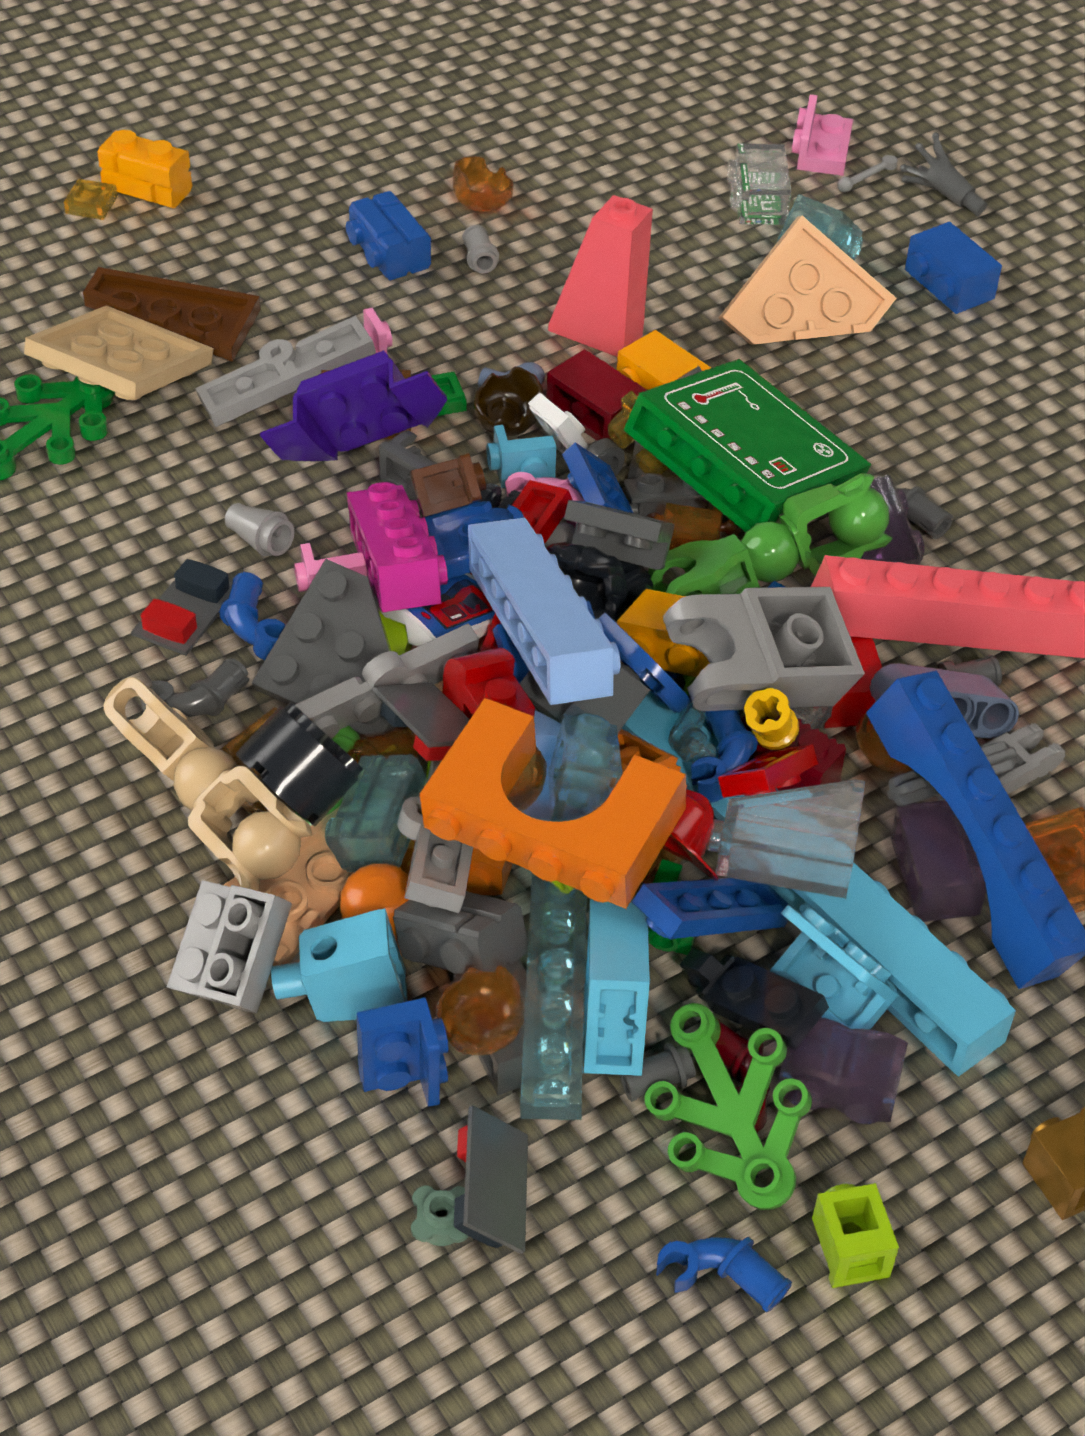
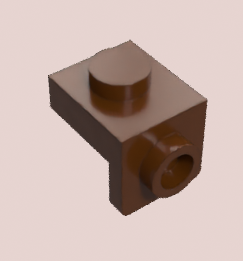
M469 453L459 455L456 459L410 471L422 518L482 500L480 491L486 490V481L482 467L479 462L472 463Z

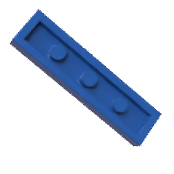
M759 876L722 878L718 881L707 879L647 883L642 885L632 900V903L647 916L645 919L647 925L654 932L668 939L785 927L789 921L781 912L790 904Z

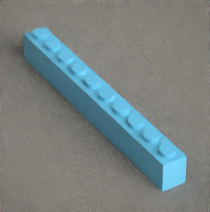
M651 691L648 692L621 728L678 758L676 764L681 767L680 772L686 774V785H688L686 789L697 793L698 784L692 786L690 766L702 757L719 758L717 753L719 743L704 721L696 719L686 709H683L679 714H675ZM777 788L776 796L761 801L746 802L744 795L725 797L711 803L714 810L713 820L715 828L710 842L747 877L759 876L800 914L809 906L821 917L829 921L850 939L843 948L851 941L892 975L885 983L899 996L887 1010L953 1073L959 1077L1006 1042L1016 1012L1009 1004L1007 998L998 989L990 987L973 972L960 954L950 951L939 941L919 917L911 915L894 900L882 883L871 879L860 869L843 848L835 846L826 838L807 815L799 813L780 795Z

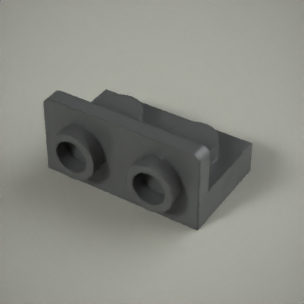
M568 500L564 519L577 522L572 544H580L585 547L593 546L603 551L606 555L615 556L620 561L656 570L664 569L675 526L674 523L586 501Z

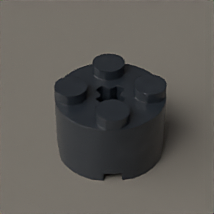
M290 701L284 709L279 706L235 754L249 769L254 768L260 774L262 781L315 827L359 780L357 776L363 771V768L329 736L320 743L319 741L326 733Z

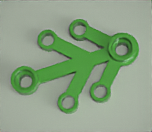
M686 1004L674 1013L670 1024L671 1034L680 1046L687 1048L689 1053L694 1054L718 1106L681 1095L674 1085L666 1081L656 1082L648 1088L645 1094V1105L659 1120L669 1121L675 1118L733 1137L742 1158L707 1149L696 1135L689 1132L679 1133L671 1139L668 1145V1156L671 1162L684 1172L700 1170L736 1182L740 1196L756 1209H776L785 1204L795 1190L796 1173L787 1156L800 1119L811 1108V1094L805 1085L797 1079H785L777 1084L773 1091V1102L779 1111L763 1146L755 1129V1124L775 1068L786 1057L787 1046L785 1041L777 1031L771 1028H762L752 1034L748 1042V1049L753 1058L739 1094L715 1045L720 1037V1024L717 1018L702 1004ZM700 1017L701 1024L695 1032H684V1024L689 1018ZM766 1040H775L777 1042V1047L773 1054L769 1056L759 1055L758 1051L761 1043ZM792 1090L802 1092V1099L797 1106L789 1108L783 1105V1098L786 1093ZM666 1092L672 1093L673 1100L671 1105L663 1110L656 1109L655 1104L658 1096ZM688 1143L695 1144V1156L689 1161H680L679 1151L681 1147ZM762 1169H772L774 1172L772 1183L766 1187H757L755 1184L757 1173Z

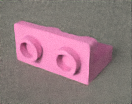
M810 94L807 108L800 107L797 128L793 138L792 153L799 154L797 170L843 176L853 119L843 118L837 114H815L818 95Z

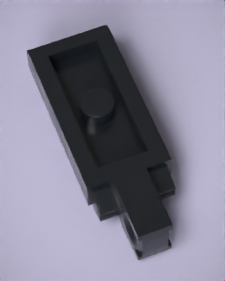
M693 948L680 963V967L686 971L689 977L688 982L690 985L698 988L696 990L698 997L707 1003L712 1012L754 1032L762 1028H771L780 1034L786 1046L792 1050H796L829 1008L824 995L739 957L735 959L731 955H725L719 962L711 954Z

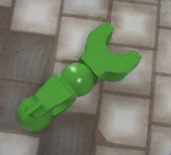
M860 473L838 486L827 484L789 497L783 504V515L779 516L781 524L772 521L757 523L746 531L741 541L735 534L719 540H701L683 544L668 551L664 569L656 570L649 568L648 573L651 575L655 591L681 596L741 594L745 588H760L758 580L767 583L783 580L793 573L797 564L804 570L809 569L816 576L825 555L861 559L864 552L885 547L892 540L891 536L884 533L889 524V507L883 495L870 487L874 476L872 474ZM829 512L830 528L839 540L810 549L811 536L807 532V524ZM671 567H679L686 572L671 581L670 584L662 582L664 573Z

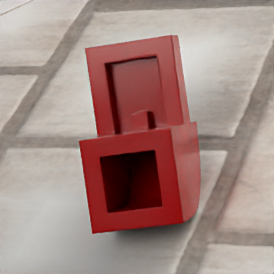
M500 647L447 661L443 673L442 693L469 719H471L484 698L535 716V706L513 675L515 658L507 649Z

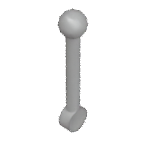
M885 155L881 163L851 178L842 177L837 183L838 189L844 193L849 192L854 184L884 169L894 170L897 167L898 159L893 155Z

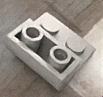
M202 880L167 988L257 1014L292 903L276 895L235 885L228 887Z

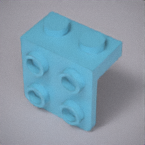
M787 905L781 914L802 932L770 971L824 995L829 1008L821 1019L856 1047L899 996L885 983L892 974L851 941L843 948L850 939L809 906L800 914L790 905Z

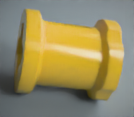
M767 688L755 691L747 698L744 705L746 722L762 747L770 750H780L789 746L796 739L799 732V721L795 712L790 709V702L785 694L780 690ZM780 715V718L777 721L772 720L776 719ZM766 717L770 718L763 723V720Z

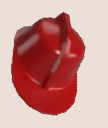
M686 789V809L665 842L663 849L690 861L710 878L718 881L719 878L716 873L702 859L715 828L713 820L714 810L706 797Z

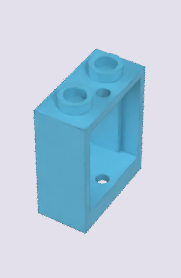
M590 899L584 989V1073L642 1076L650 984L648 925L645 920L647 916L632 903V900L627 909L610 902L602 903Z

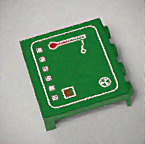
M740 359L640 392L623 429L745 532L757 523L776 522L779 515L783 513L784 502L789 497L827 484L838 486L860 473H867L872 465Z

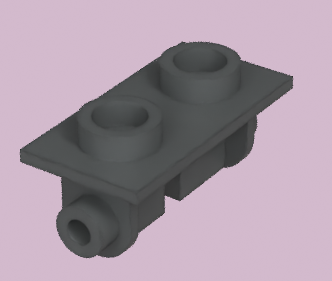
M648 473L640 475L637 479L624 480V485L631 500L628 502L634 514L647 516L655 512L662 515L663 519H670V505H677L678 520L711 518L712 513H720L715 506L679 476L663 477L659 474Z

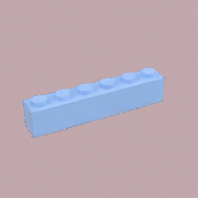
M526 518L468 525L469 570L549 704L555 705L613 696V675L619 674L621 667L618 647L615 642H610L607 639L600 620L594 619L590 614L585 598L583 596L579 597L573 589L570 576L563 574L555 554H550L546 549L542 535L535 533Z

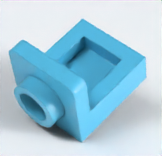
M494 426V443H487L486 455L489 470H497L501 488H506L505 481L507 478L517 472H527L535 478H555L556 444L553 435L507 440L504 426Z

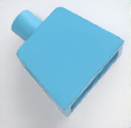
M385 908L304 930L299 935L300 961L272 966L271 969L272 986L276 999L307 995L316 1019L322 1022L356 1020L357 1012L408 1001L406 970Z

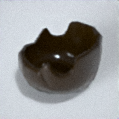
M515 366L509 374L503 376L491 373L483 385L475 392L474 414L483 428L491 433H494V426L503 425L506 436L522 434L537 422L536 417L529 409L528 403L539 392L543 395V387L536 375L522 367Z

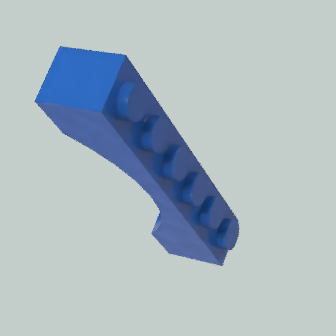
M938 671L897 678L866 712L889 756L908 765L925 778L947 801L962 824L976 853L985 881L991 913L992 942L1017 988L1022 989L1059 977L1085 956V929Z

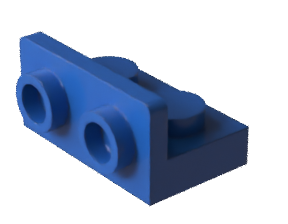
M576 442L562 454L570 470L567 477L573 487L582 494L586 502L634 513L610 465Z
M426 997L357 1012L358 1066L363 1091L367 1092L376 1089L391 1091L402 1088L411 1081L420 1080L427 1106L439 1105L440 1084L448 1082V1072L443 1054L449 1052V1046L442 1018L432 1019Z

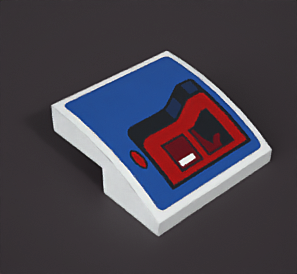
M469 573L450 578L447 584L440 585L442 604L382 612L378 600L376 603L378 610L386 618L406 625L408 643L417 647L468 623L479 638L487 635L495 615L493 608L474 576Z

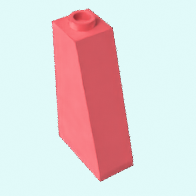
M613 195L592 217L548 324V331L616 357L619 350L642 338L652 208L635 203L629 198Z

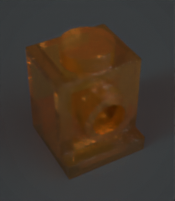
M666 503L664 515L655 514L654 519L675 524L669 550H672L689 542L719 540L723 513L715 506L713 510Z

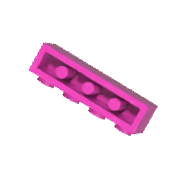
M389 482L372 484L367 490L347 492L351 536L358 553H363L367 576L372 584L382 612L442 604L440 585L448 583L446 562L443 555H438L434 536H429L425 517L420 518L417 501L409 500L403 485H395Z

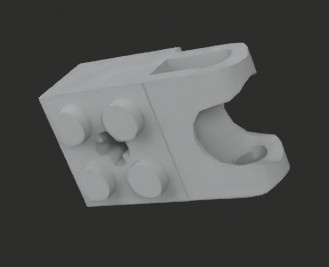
M831 587L745 588L741 594L691 595L679 599L663 616L669 638L673 643L695 647L710 662L701 670L694 682L687 687L693 706L700 711L743 710L749 696L755 691L767 688H774L785 694L790 702V708L834 706L865 674Z

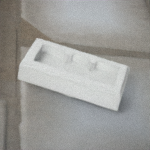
M540 392L528 403L529 409L547 435H553L556 448L562 454L575 442L585 449L589 447L581 436L585 431L584 426L570 412H563Z

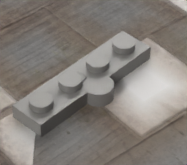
M355 315L298 341L295 346L296 350L293 349L292 344L287 340L276 339L269 341L260 349V359L195 389L203 407L214 426L217 427L296 391L303 380L375 354L376 350L373 340Z
M468 623L400 656L394 651H387L374 657L363 668L362 676L366 682L363 683L360 677H353L297 703L295 706L326 733L319 741L322 743L328 736L332 739L342 728L357 721L368 722L380 715L383 701L373 692L374 686L439 683L443 681L444 668L448 660L477 653L479 637Z
M431 761L428 780L441 761ZM420 796L410 797L404 801L397 820V826L401 833L407 838L415 840L404 898L430 907H438L459 913L466 895L473 847L456 840L447 841L441 839L429 829L424 828Z

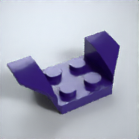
M383 350L301 381L297 388V393L293 396V420L260 432V437L281 460L335 461L338 460V451H349L421 424L428 428L445 405L447 396L428 371L405 379L393 360Z

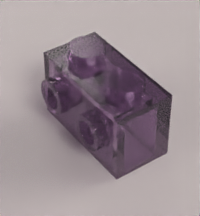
M947 801L915 803L905 807L896 806L891 841L914 915L923 922L980 915L985 893H987L985 881L969 838Z

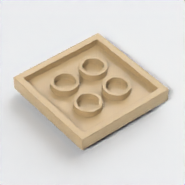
M106 305L25 337L24 354L42 361V364L47 368L64 370L76 375L83 383L100 385L115 391V395L122 399L137 400L152 391L166 387L178 379L190 376L194 372L211 365L214 348Z

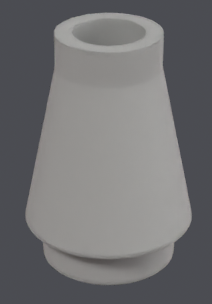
M235 503L229 507L225 515L226 527L235 531L262 556L282 555L293 542L294 526L282 512Z

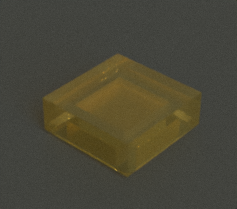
M78 179L63 202L65 214L104 220L118 198L116 185Z

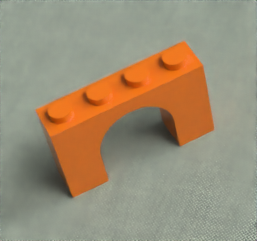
M484 698L419 793L424 828L429 829L441 839L447 841L456 840L474 847L493 860H506L526 868L542 880L558 881L578 889L594 901L610 902L627 909L686 809V774L634 755L609 797L590 814L578 819L562 822L544 821L530 817L514 807L507 796L536 752L534 716Z

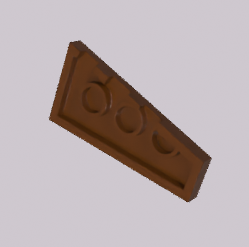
M102 267L97 268L83 291L86 307L96 310L107 305L214 348L213 355L231 362L234 361L261 310L260 296Z

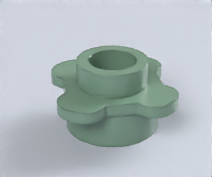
M428 1185L419 1187L412 1196L413 1204L417 1207V1219L411 1224L413 1237L418 1241L428 1242L436 1246H447L465 1241L469 1236L454 1227L455 1198L465 1194V1188L456 1186L452 1190L446 1191L434 1190ZM439 1210H444L447 1212V1216L438 1217L436 1213Z

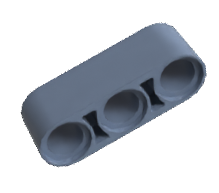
M896 663L882 667L871 680V696L877 701L897 678L937 670L975 737L997 738L1011 731L1018 720V706L990 678L983 675Z

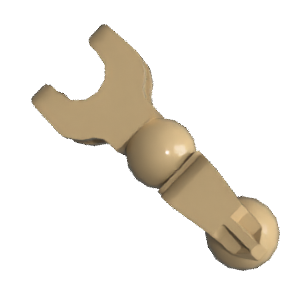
M128 677L114 686L103 704L106 716L164 775L174 781L173 787L179 800L185 807L191 810L188 817V826L218 859L227 864L241 887L258 891L261 879H276L291 870L300 856L301 838L312 836L310 824L295 814V811L270 789L259 776L245 766H237L231 755L223 750L216 749L212 740L192 719L180 710L171 708L143 682L135 677ZM139 696L146 704V709L137 719L128 720L125 716V706L129 699ZM246 800L250 803H255L259 800L268 811L254 812L242 820L233 834L232 843L227 837V833L232 826L229 818Z

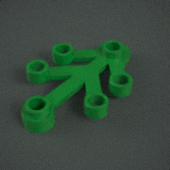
M33 374L18 377L14 382L17 399L29 405L9 406L8 401L0 397V426L13 422H31L4 441L0 440V481L11 477L15 473L16 462L14 456L51 429L52 437L46 442L49 461L58 465L73 461L76 453L74 441L71 438V415L80 408L85 409V413L79 417L81 436L89 441L103 439L108 433L106 416L103 414V409L112 403L115 391L100 385L83 383L78 379V376L73 381L42 383L41 379ZM63 398L57 403L31 404L38 402L40 399Z

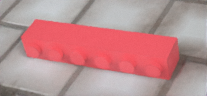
M825 555L811 587H831L849 635L853 637L1085 658L1084 581Z

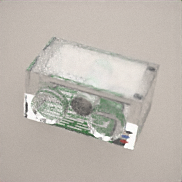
M737 143L735 160L728 161L727 180L728 184H731L730 206L731 208H737L739 224L787 225L791 185L785 144Z

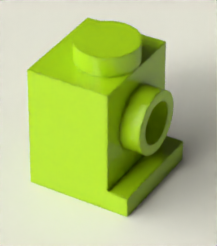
M876 1183L857 1187L853 1184H840L831 1187L824 1193H819L812 1220L830 1271L828 1278L831 1287L837 1288L889 1278L899 1246Z

